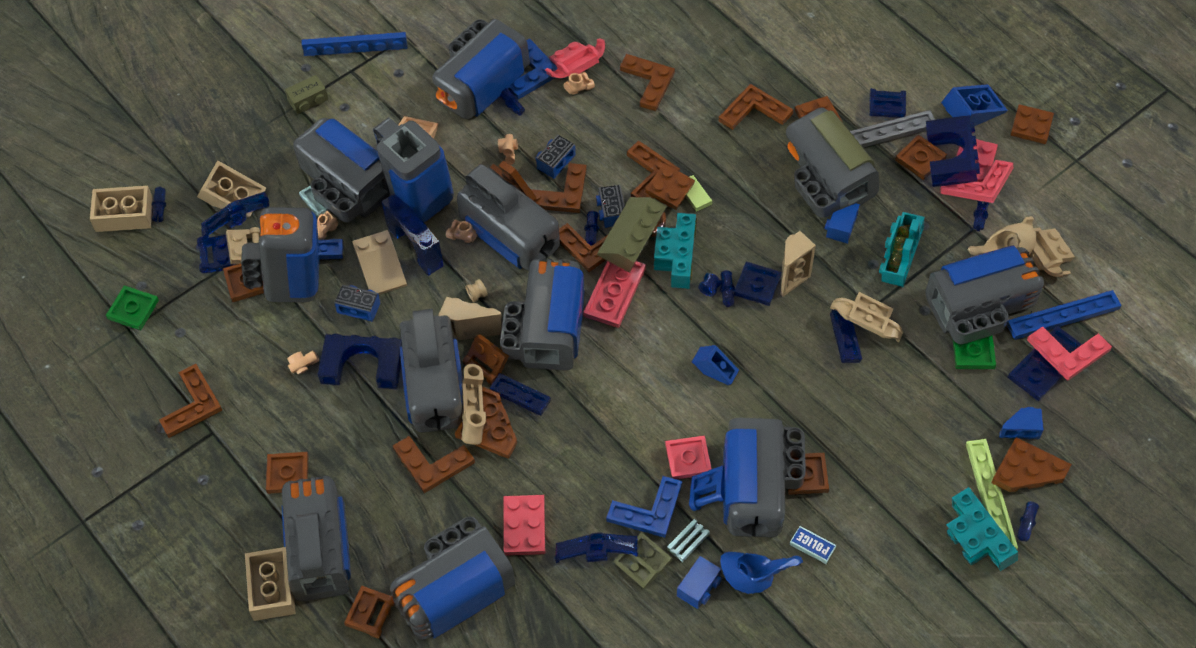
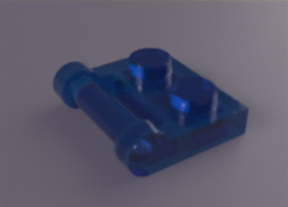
M870 88L869 116L905 117L906 91H876V89Z
M226 235L197 238L201 261L199 270L201 273L222 271L223 268L234 265L230 263ZM212 246L214 263H208L207 247Z

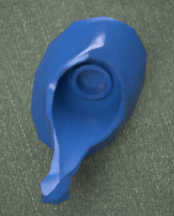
M725 552L721 555L720 562L725 579L735 590L751 594L763 592L772 585L774 574H778L781 570L792 566H799L803 563L802 557L797 555L791 558L770 560L766 556L758 554Z

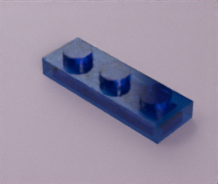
M832 310L830 318L841 362L860 363L862 355L853 322L844 319L837 310Z
M499 373L490 387V390L499 393L500 397L542 416L551 402V397Z

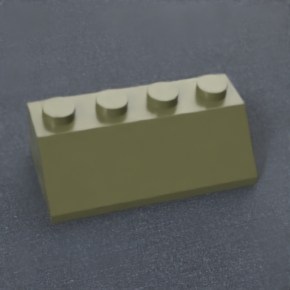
M630 197L597 255L630 273L667 206L651 197Z

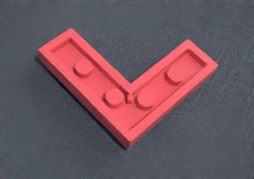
M995 160L982 183L947 177L940 188L941 194L994 203L1014 168L1013 163Z
M1043 326L1029 335L1027 339L1067 381L1111 351L1112 348L1098 333L1069 353Z

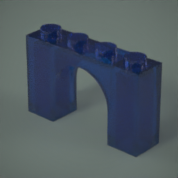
M970 115L926 121L927 139L934 146L956 144L964 149L960 155L954 158L930 161L932 186L939 187L977 182V174H980L979 163H975V160L979 159L977 149L973 148L977 146L976 135L972 136V133H975L974 122H970Z
M396 194L383 200L382 206L387 228L397 239L404 234L409 237L416 252L417 262L425 273L429 276L442 268L444 265L440 242L416 213Z
M326 334L318 370L320 384L340 385L345 362L356 354L367 353L379 360L376 374L378 388L397 389L401 370V339L394 337L388 339L376 336L360 337L358 335Z

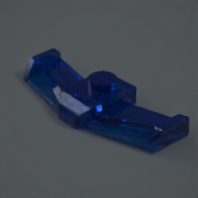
M261 192L229 203L226 207L201 223L202 236L208 239L211 233L224 224H227L230 228L241 225L246 221V213L263 207L268 208L269 198L266 193Z
M599 532L558 542L555 548V561L560 563V560L586 554L587 562L607 561L608 552L634 554L638 557V537Z

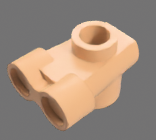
M586 72L570 74L569 80L564 83L565 90L573 95L578 94L579 91H588L595 87L594 81L588 78Z
M507 134L505 138L498 139L499 152L506 156L505 162L512 165L515 163L514 150L518 149L517 139L513 138L512 134Z
M328 210L324 214L319 215L317 219L318 240H324L327 237V232L334 231L338 226L337 218Z
M454 220L451 228H448L446 231V238L452 240L460 239L466 243L474 242L477 237L476 231L467 221Z
M300 351L287 358L290 363L288 365L290 371L293 374L297 372L298 375L306 372L309 365L320 361L314 351L305 354V356Z

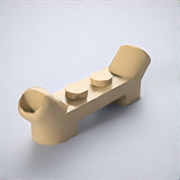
M468 364L462 370V441L472 445H479L482 442L483 427L486 422V412L483 411L482 396L483 371L476 364Z

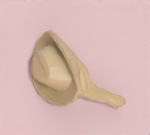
M1023 222L1012 224L997 230L984 246H970L967 250L971 256H976L1014 245L1015 247L1027 249L1030 254L1035 248L1036 233L1031 225Z

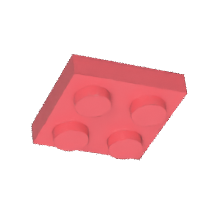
M705 435L665 441L671 477L673 479L691 478L712 469Z

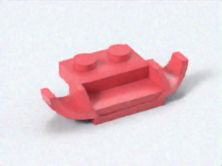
M597 39L595 48L589 44L585 46L578 42L570 43L566 48L556 51L555 54L549 57L557 66V70L552 71L546 68V73L555 78L569 77L573 73H582L599 63V58L605 50V40Z

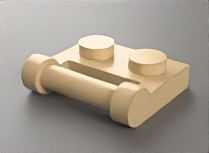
M258 227L226 231L231 264L241 263L242 246L247 243V238H252L253 243L259 242L261 234Z

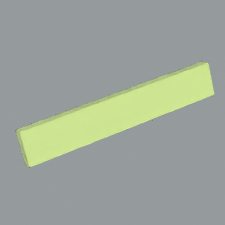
M987 440L967 441L966 448L982 504L1010 542L1018 549L1001 488L991 483L996 470Z

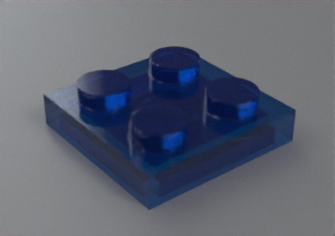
M746 262L734 290V296L770 306L782 272Z

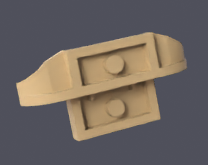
M1032 216L1025 217L1023 223L1031 225L1033 228L1034 218ZM1040 227L1033 228L1036 233L1035 248L1029 255L1038 269L1044 270L1047 274L1054 277L1070 275V271H1062L1059 266L1062 263L1071 262L1075 256L1055 228L1041 230Z
M861 292L857 294L854 301L847 298H836L832 302L830 309H836L844 319L879 335L881 338H893L900 342L903 330L899 324L889 319L893 308Z

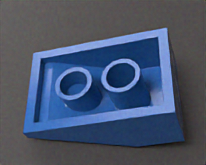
M988 84L953 87L941 102L960 129L974 127L1008 111Z

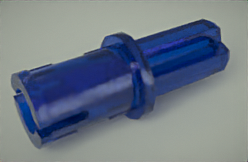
M508 88L503 89L500 97L506 102L507 107L511 108L518 116H521L525 112V108L519 103L518 97L513 95Z
M161 186L155 188L154 201L151 203L153 206L152 221L157 222V216L159 222L164 221L166 189Z
M977 200V208L973 214L975 217L973 228L976 231L983 230L985 227V221L989 215L987 212L989 202L982 204V201Z
M596 211L587 212V222L584 226L586 231L585 241L590 246L596 243V234L599 231L597 225L599 214Z
M725 270L720 274V291L722 292L723 305L730 307L734 305L733 292L735 286L732 282V272Z
M1027 502L1024 514L1020 517L1019 521L1021 524L1017 534V538L1020 541L1027 542L1032 528L1036 525L1035 518L1039 505L1035 502Z

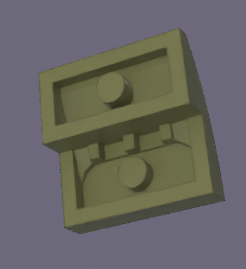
M641 532L629 547L626 546L613 562L645 589L671 563L673 558Z

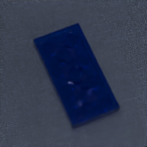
M1058 326L1050 332L1069 353L1082 345ZM1035 348L1008 375L1011 381L1038 401L1063 377Z

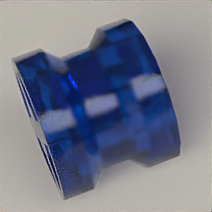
M706 273L703 277L704 281L699 284L698 288L704 295L712 297L716 294V288L720 287L722 281L715 274Z

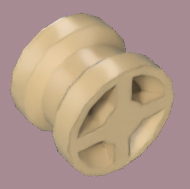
M480 279L476 280L472 285L468 284L465 286L473 302L478 301L480 297L488 296L487 290Z

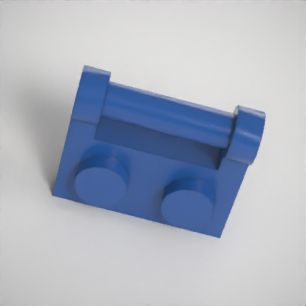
M723 465L692 476L689 506L692 511L699 510L707 504L725 500ZM716 490V493L700 498L701 495Z

